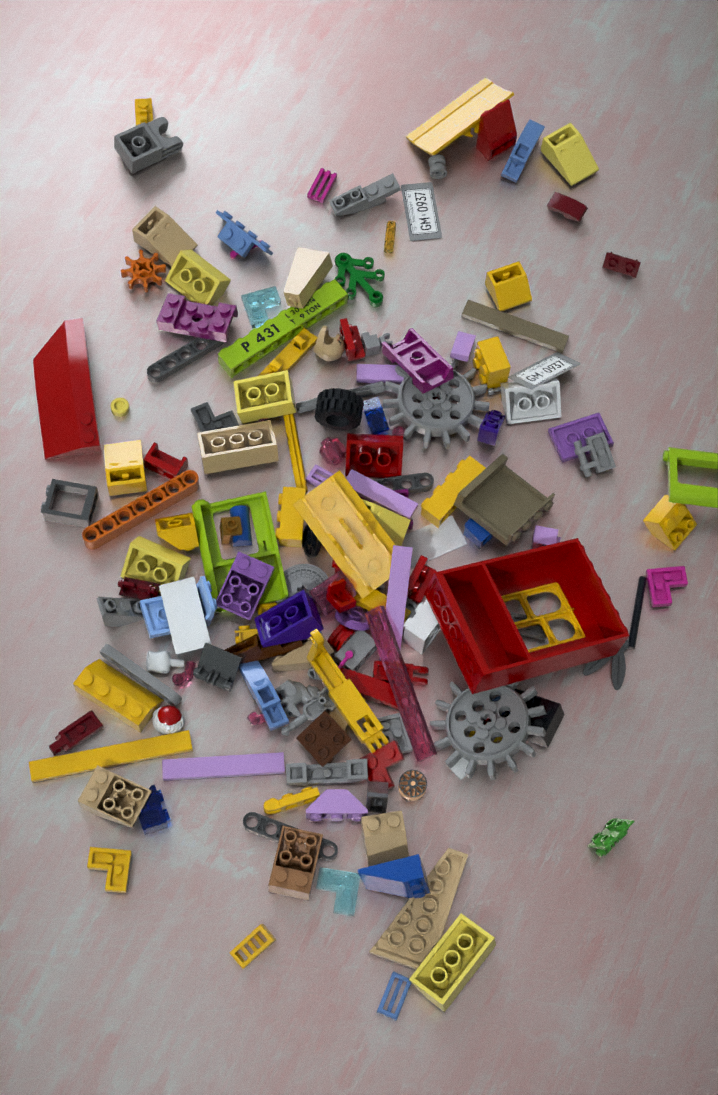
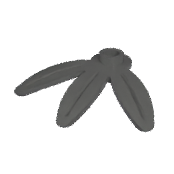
M628 639L618 653L611 656L613 657L611 668L612 682L615 690H619L624 681L626 664L623 652L629 646ZM611 657L587 663L583 674L589 675L597 671Z

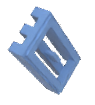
M396 972L392 973L377 1013L390 1017L395 1021L397 1020L411 985L410 978ZM395 978H397L399 981L386 1011L383 1007ZM402 982H407L395 1014H393L391 1010Z

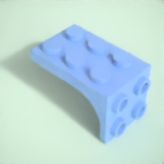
M200 576L196 586L206 625L210 626L215 610H217V603L215 598L211 596L210 582L206 581L205 576ZM162 596L140 600L139 604L149 638L171 634Z

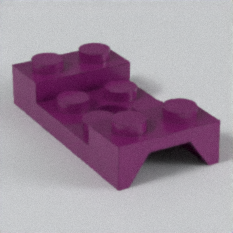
M168 293L156 322L158 330L227 343L230 324L233 317H238L236 305L219 302L218 306L186 301L185 296ZM196 318H202V320L194 322Z
M413 328L408 330L403 340L393 345L385 341L382 342V353L392 363L396 362L412 378L413 385L422 394L454 379L453 367Z

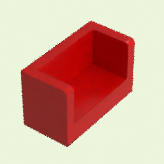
M155 442L143 459L146 469L169 480L185 472L188 467V459L186 457L179 460L160 451L158 444Z

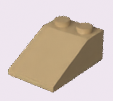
M402 810L361 817L360 824L368 867L409 857Z

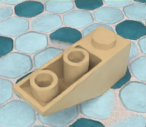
M321 633L324 639V647L331 658L334 659V650ZM310 638L306 640L304 646L290 651L285 656L280 655L276 657L272 663V671L284 672L311 668L312 666L307 660V655L312 646Z

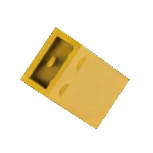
M141 440L103 445L109 496L147 491Z

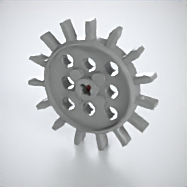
M453 359L451 366L453 367L454 379L422 394L413 386L412 378L397 365L395 371L404 378L400 385L386 381L384 390L398 394L397 399H383L382 404L383 408H398L399 413L389 418L390 427L404 421L409 427L405 430L403 439L407 441L415 431L425 435L423 438V448L426 449L430 444L431 436L442 437L445 449L450 448L451 439L449 435L456 432L465 442H468L470 440V433L464 427L467 423H470L480 428L483 421L481 418L473 415V410L488 411L490 402L475 401V395L486 393L487 390L486 384L472 387L469 383L475 377L476 369L472 368L462 375L456 371L458 359ZM455 385L458 388H451L450 386ZM413 400H420L421 402L416 403ZM450 401H457L458 403L452 404ZM419 415V416H421L422 418L417 419V418H415V417H413V416ZM432 416H439L440 419H434ZM452 416H456V417H458L459 419L454 420V419H452L451 417H452Z
M451 682L449 684L451 690L457 695L452 704L441 700H436L435 702L440 710L447 712L446 720L430 721L432 730L446 729L447 737L433 743L435 749L439 751L450 745L455 749V752L445 761L447 766L451 769L461 758L469 761L465 770L467 778L471 779L473 777L476 766L479 764L487 765V773L490 779L495 780V764L507 761L509 768L516 773L518 772V767L512 758L515 754L522 750L527 755L535 757L534 749L526 744L528 736L545 737L546 734L544 728L531 726L532 717L546 714L544 706L528 709L525 704L538 694L535 687L532 686L519 695L515 691L519 682L472 694L469 688L462 691L457 684ZM494 696H501L500 700L492 701ZM483 705L484 707L481 711H475L477 706ZM503 712H511L509 716L501 717ZM461 715H466L464 721H457ZM513 727H520L517 733H511ZM476 731L474 736L466 737L468 732ZM496 737H503L501 742L493 743ZM485 747L482 753H475L477 748Z

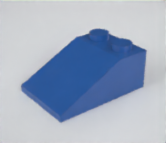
M419 854L358 869V874L368 890L407 898H422L430 893L426 871Z

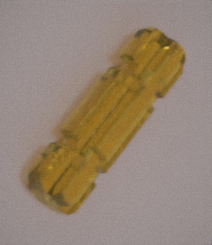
M388 221L386 225L385 253H393L396 222Z

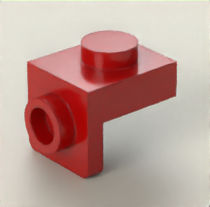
M345 579L332 582L328 585L326 599L339 613L356 606V600L345 589Z

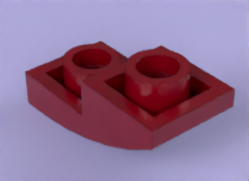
M557 192L553 194L546 205L548 210L562 213L565 218L577 222L581 221L588 209L581 202Z

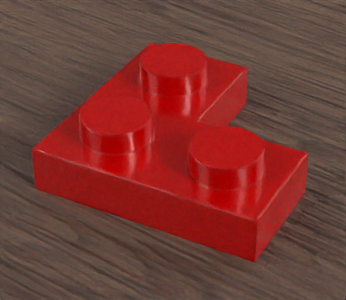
M395 740L375 750L376 752L373 754L369 753L359 758L367 759L369 781L388 783V790L394 788L395 785L387 768L405 760Z

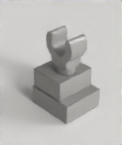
M362 333L361 341L365 357L379 354L380 346H382L384 341L392 345L393 341L385 340L390 338V333H385L379 338L377 334Z

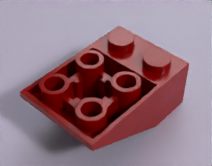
M509 99L499 102L494 108L484 111L480 116L476 148L490 161L516 144L517 131Z

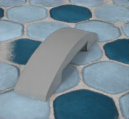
M367 759L327 763L324 767L320 764H286L287 785H337L368 779Z

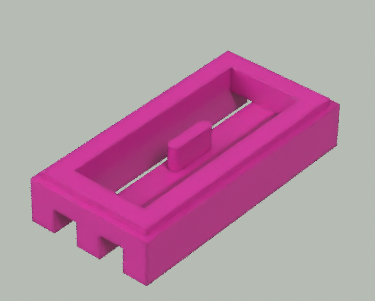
M321 168L307 194V198L324 203L337 178V173L331 174V171L327 170L326 172ZM322 176H324V178H323L322 182L320 183V185H319V187H318V189H317L315 195H313V193L315 192V190H316V188H317V186H318V184H319V182H320ZM331 178L321 198H319L327 179Z

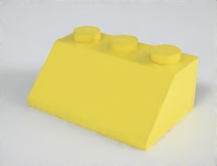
M191 249L179 252L165 281L191 302L213 305L224 294L231 279Z
M138 536L129 545L120 577H128L161 585L184 579L191 558Z

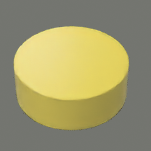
M116 398L111 402L110 407L113 415L123 417L128 414L130 407L126 399Z

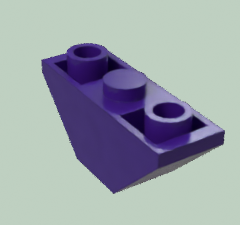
M497 410L487 411L480 425L477 441L495 446L505 415H502Z

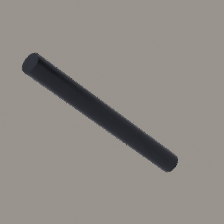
M640 576L628 639V649L634 650L647 580L643 576Z

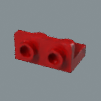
M347 318L340 319L339 332L345 342L347 360L353 361L365 358L358 327L352 326V324L349 325Z
M422 555L409 577L407 597L418 603L422 602L425 596L424 592L434 573L437 572L427 565L428 558Z

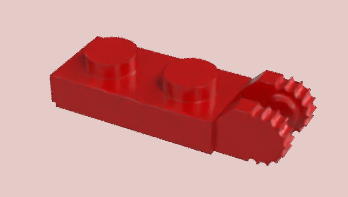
M374 661L373 677L393 684L428 685V679L413 677V673L428 674L429 669L427 667L408 663Z

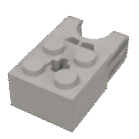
M159 117L148 123H141L114 136V149L132 174L181 151L183 142L179 137L164 138L161 136L168 129V121L165 117Z

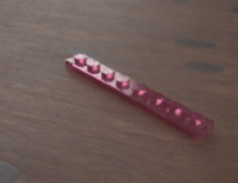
M378 606L365 613L415 757L417 762H421L437 755L385 607Z

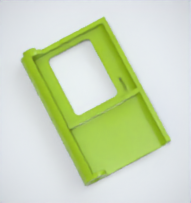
M668 447L667 451L664 450L662 460L668 466L669 502L718 508V488L679 483L677 464L718 469V453Z
M266 491L209 503L203 499L195 501L191 508L205 578L211 584L210 593L212 598L217 599L235 558L226 560L221 558L213 516L216 513L229 511L232 507L239 505L247 506L251 510L259 547L257 553L249 554L248 556L274 567L272 577L259 604L287 598L289 594ZM218 606L217 610H215V613L229 612Z

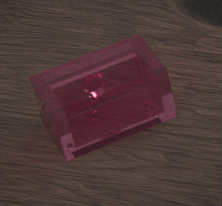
M341 570L309 591L311 598L324 616L336 610L326 599L328 585L332 582L345 579V589L352 597L357 595L353 584Z

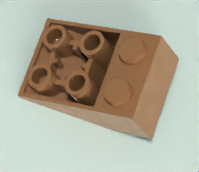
M282 826L268 884V892L309 901L323 834Z

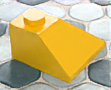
M192 512L155 519L157 535L179 550L184 549L185 551L199 547Z

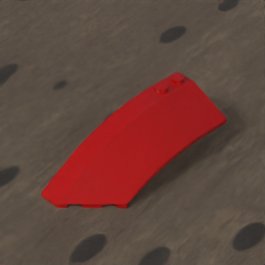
M83 318L65 320L33 359L45 460L101 452Z

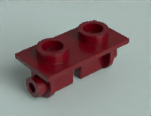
M607 252L602 268L636 278L641 262H638L637 259L633 260L613 254V252Z
M124 577L118 581V587H121L119 595L140 600L157 597L161 584Z

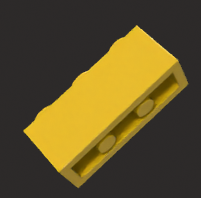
M283 487V493H279L278 505L282 506L281 511H277V522H280V528H276L275 534L276 539H279V546L302 548L304 519L293 504L306 495V488Z

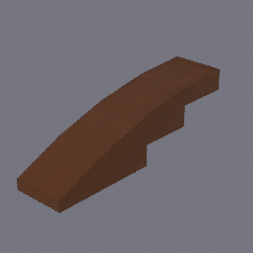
M256 634L225 649V651L241 657L240 663H248L285 654L304 646L303 640L263 647Z

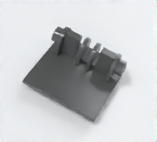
M205 643L198 667L194 669L193 675L196 679L199 678L208 684L211 683L212 686L215 685L224 691L231 692L242 658L209 643Z

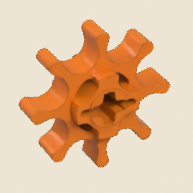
M139 250V258L137 260H132L128 256L125 257L126 265L131 267L129 269H121L122 278L132 277L128 281L129 289H133L136 284H142L144 292L147 293L150 282H155L159 286L162 285L161 277L156 275L158 273H165L166 265H155L159 260L158 253H154L151 258H145L143 250Z

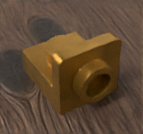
M239 516L221 518L219 529L222 545L229 544L230 537L242 535Z

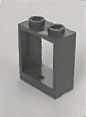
M52 479L51 484L46 488V502H43L41 506V513H43L45 521L83 528L90 526L99 496L97 487ZM60 490L87 495L82 514L77 515L51 510L56 491Z

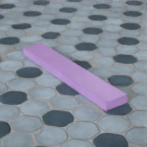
M393 545L379 661L399 663L413 547Z
M284 752L162 759L163 781L285 774Z

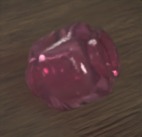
M328 437L320 443L322 446L319 449V454L328 465L333 464L335 466L346 458V448L338 438L330 439Z

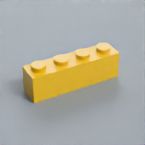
M470 455L466 460L462 459L458 463L455 472H450L442 486L438 485L430 499L426 498L421 504V515L437 528L457 508L454 502L458 493L486 469V467Z

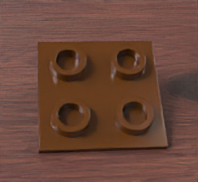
M326 711L296 737L322 767L327 763H332L334 761L333 757L352 740Z

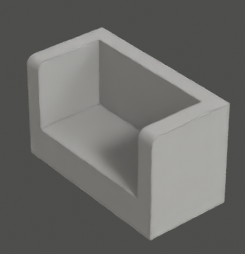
M357 630L334 655V662L339 666L345 658V653L352 651L353 658L348 659L342 668L357 672L377 650L378 642L365 631Z

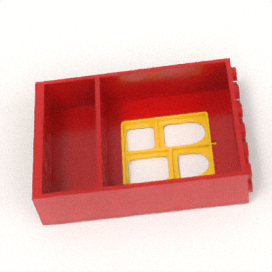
M578 538L435 572L424 592L472 694L614 656L630 636L627 627L624 626L619 612L615 609L610 595L606 592L601 578L598 577L593 563L589 560L585 548L581 545ZM544 592L553 593L559 598L561 603L559 610L536 616L527 601L528 596ZM518 600L527 619L514 622L504 602ZM556 619L569 621L575 630L573 637L561 641L557 640L549 626V621ZM538 624L542 627L549 644L527 649L518 629Z

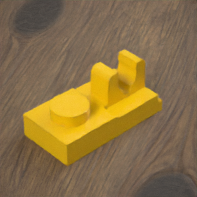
M152 98L135 99L136 126L144 122L153 121Z

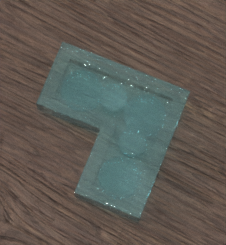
M276 286L241 295L252 329L262 326L269 319L266 308L281 305V299Z
M320 867L316 889L336 892L333 913L354 916L360 881L359 874Z

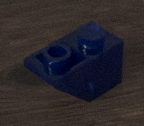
M155 784L150 786L149 790L152 793L139 815L144 835L168 828L167 821L170 820L167 808L162 809L160 803L164 801L161 789L156 790Z

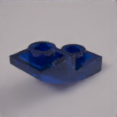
M379 397L363 401V411L371 434L376 435L390 430Z

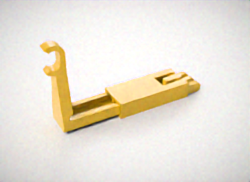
M315 629L310 632L312 646L307 655V660L328 689V696L361 744L364 743L373 754L376 752L372 746L373 743L378 749L382 748L379 739L385 745L389 743L382 732L384 727L350 679L347 680L324 647V639L321 633ZM363 717L366 720V722L363 723V727H365L367 730L365 733L357 723V721L361 720Z

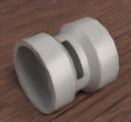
M443 155L431 156L428 159L429 167L431 168L430 176L433 179L446 177L445 157Z

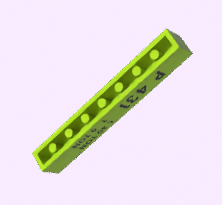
M335 279L331 282H326L320 289L314 292L303 309L290 307L287 310H282L276 317L268 319L259 328L252 329L245 337L238 338L231 346L221 349L218 353V363L233 378L296 337L303 328H310L346 305L348 293Z

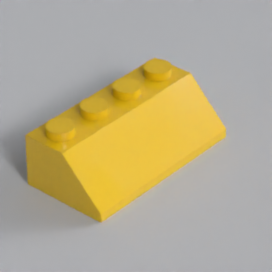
M100 659L85 667L73 683L76 692L140 733L153 717V712L164 702L163 699Z

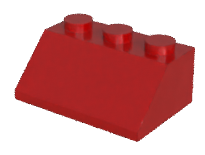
M347 433L345 476H348L351 469L366 477L389 478L402 475L403 436Z

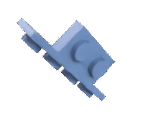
M216 211V214L227 222L217 236L220 240L244 258L254 244L272 256L273 252L269 249V244L263 240L259 242L256 234L250 230L248 232L245 231V226L239 221L234 222L231 220L233 216L228 212Z

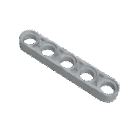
M105 644L100 650V654L105 659L168 704L177 706L182 700L178 693L112 646Z

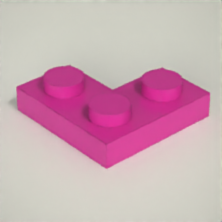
M685 566L646 570L652 608L671 606L670 588L686 587L688 585Z

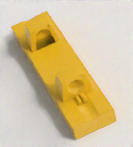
M303 328L258 376L285 370L289 372L316 344L318 337Z

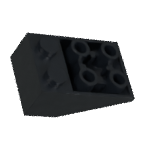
M515 688V691L518 692L519 695L525 692ZM535 695L525 703L527 708L544 706L546 714L532 717L531 726L544 728L546 734L545 737L529 735L527 740L548 748L565 714L560 703ZM505 711L506 713L501 715V717L509 716V711ZM513 727L511 732L517 733L520 727Z

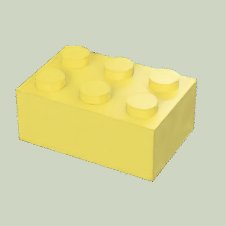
M288 370L233 381L237 414L242 424L297 413L292 379Z

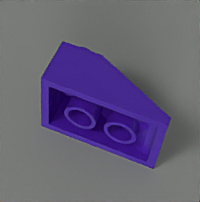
M305 590L298 592L254 618L263 647L308 639L311 637L310 632L315 629L320 632L324 629L316 603Z

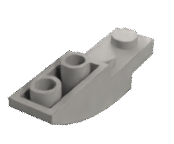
M392 173L364 188L359 185L329 200L336 216L353 214L386 202V197L401 191V188Z

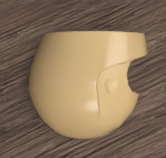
M323 325L314 347V353L325 361H335L344 353L345 342L340 334H337L334 338L330 337L328 326Z

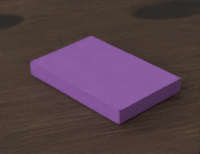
M599 412L548 429L549 436L562 463L578 458V455H575L574 452L576 449L573 442L580 440L582 447L587 446L585 441L587 437L604 432L609 447L614 445Z

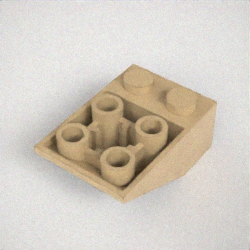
M156 206L132 229L134 242L153 255L158 253V258L171 267L181 250H194L198 246L168 214Z
M97 765L79 797L78 803L82 809L133 828L152 791Z

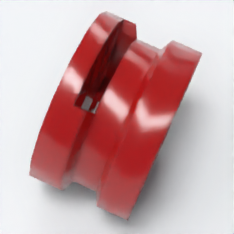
M340 624L331 633L327 642L331 647L337 648L336 651L338 652L356 632Z

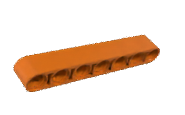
M187 470L86 527L82 532L85 546L90 550H95L192 495L199 489L198 474L193 470ZM189 480H194L193 483H187ZM173 489H177V490H178V491L175 492V493L170 492V491L173 490ZM155 499H162L160 502H154ZM139 508H145L142 512L137 511ZM124 517H128V518H129L127 521H122V520H121V519L124 518ZM106 527H113L109 531L104 530ZM91 536L96 537L94 540H88Z

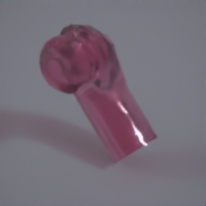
M186 661L184 672L175 673L172 676V682L176 686H183L193 679L196 663Z

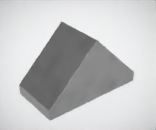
M368 781L366 799L368 812L386 813L388 783Z

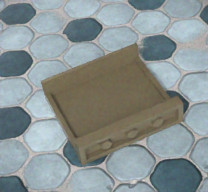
M502 454L458 493L454 505L504 545L508 546L512 541L516 542L520 538L522 531L527 532L532 526V522H537L544 511L548 512L554 504L552 500L555 494L552 493L547 498L506 466L508 457Z

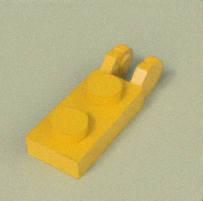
M307 787L302 789L301 793L294 795L293 793H288L279 800L270 798L264 802V812L270 816L312 803L320 796L318 788Z

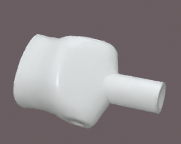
M148 651L147 671L166 674L170 671L171 666L184 667V659H171L168 651Z

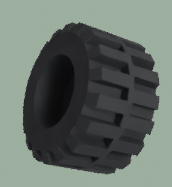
M325 389L317 397L314 417L320 425L329 429L341 431L355 429L361 424L363 399L355 392L346 389Z

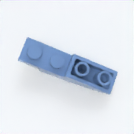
M529 119L501 173L502 177L517 183L545 126Z
M259 661L240 663L239 670L253 699L256 700L270 731L288 724L289 720L280 704V699Z

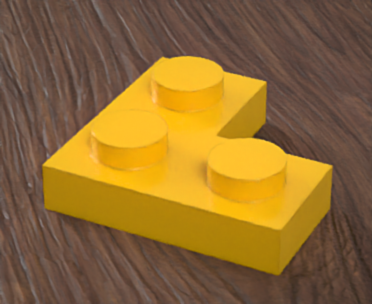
M90 847L87 868L107 871L106 892L127 893L132 851Z

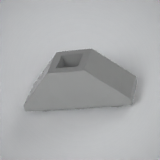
M96 598L105 626L121 627L144 620L139 604L140 600Z

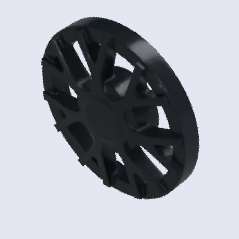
M306 524L303 531V548L308 557L314 558L318 556L322 544Z

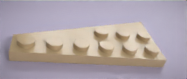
M451 848L447 849L427 876L430 893L422 898L413 897L408 900L387 930H385L377 943L369 951L370 954L417 970L441 939L468 854Z

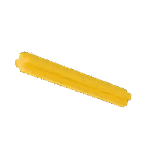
M294 413L283 415L295 484L298 488H306L307 493L308 488Z

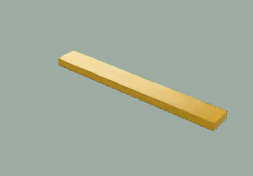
M187 730L29 761L31 781L34 783L94 771L97 765L105 769L191 752L193 749L190 733Z

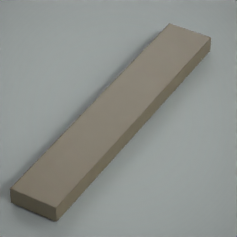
M471 300L467 301L461 317L560 353H563L569 339V335Z

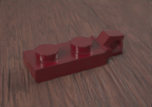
M91 710L58 732V735L55 737L57 741L49 745V749L54 756L63 750L66 753L103 729L104 726Z

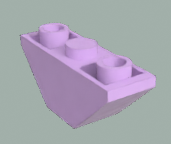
M326 789L306 809V818L310 819V821L331 819V821L338 822L343 819H351V821L359 822L361 817L368 815V809L347 789Z

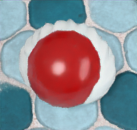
M161 706L153 712L154 728L163 735L177 733L184 726V716L176 706Z

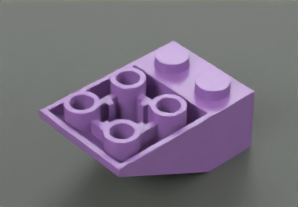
M238 551L216 599L217 606L250 621L274 572V567Z

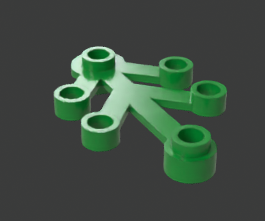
M339 253L335 257V265L339 268L338 276L335 277V280L343 287L346 283L345 271L347 270L350 273L349 287L346 289V292H353L354 294H348V299L353 300L356 298V283L358 282L369 295L370 305L373 307L381 306L383 294L380 291H375L364 278L375 279L381 282L385 278V272L382 269H377L375 272L356 270L354 266L372 269L374 266L373 258L366 257L364 260L354 259L348 253Z

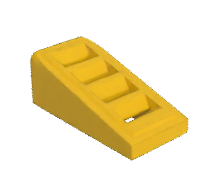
M260 924L229 953L241 968L244 969L272 945L276 938L264 924ZM260 932L267 939L266 942H264L258 935ZM253 938L260 944L261 947L259 949L251 941ZM246 944H248L254 951L253 954H251L245 947ZM240 949H241V950L244 952V954L248 957V959H247L246 961H245L244 958L238 953V951H239Z

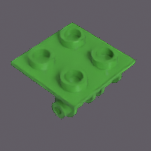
M618 818L609 820L605 825L606 828L592 837V842L588 847L596 848L595 853L599 857L606 856L612 849L611 847H615L614 842L618 843L628 833L627 830L635 821Z

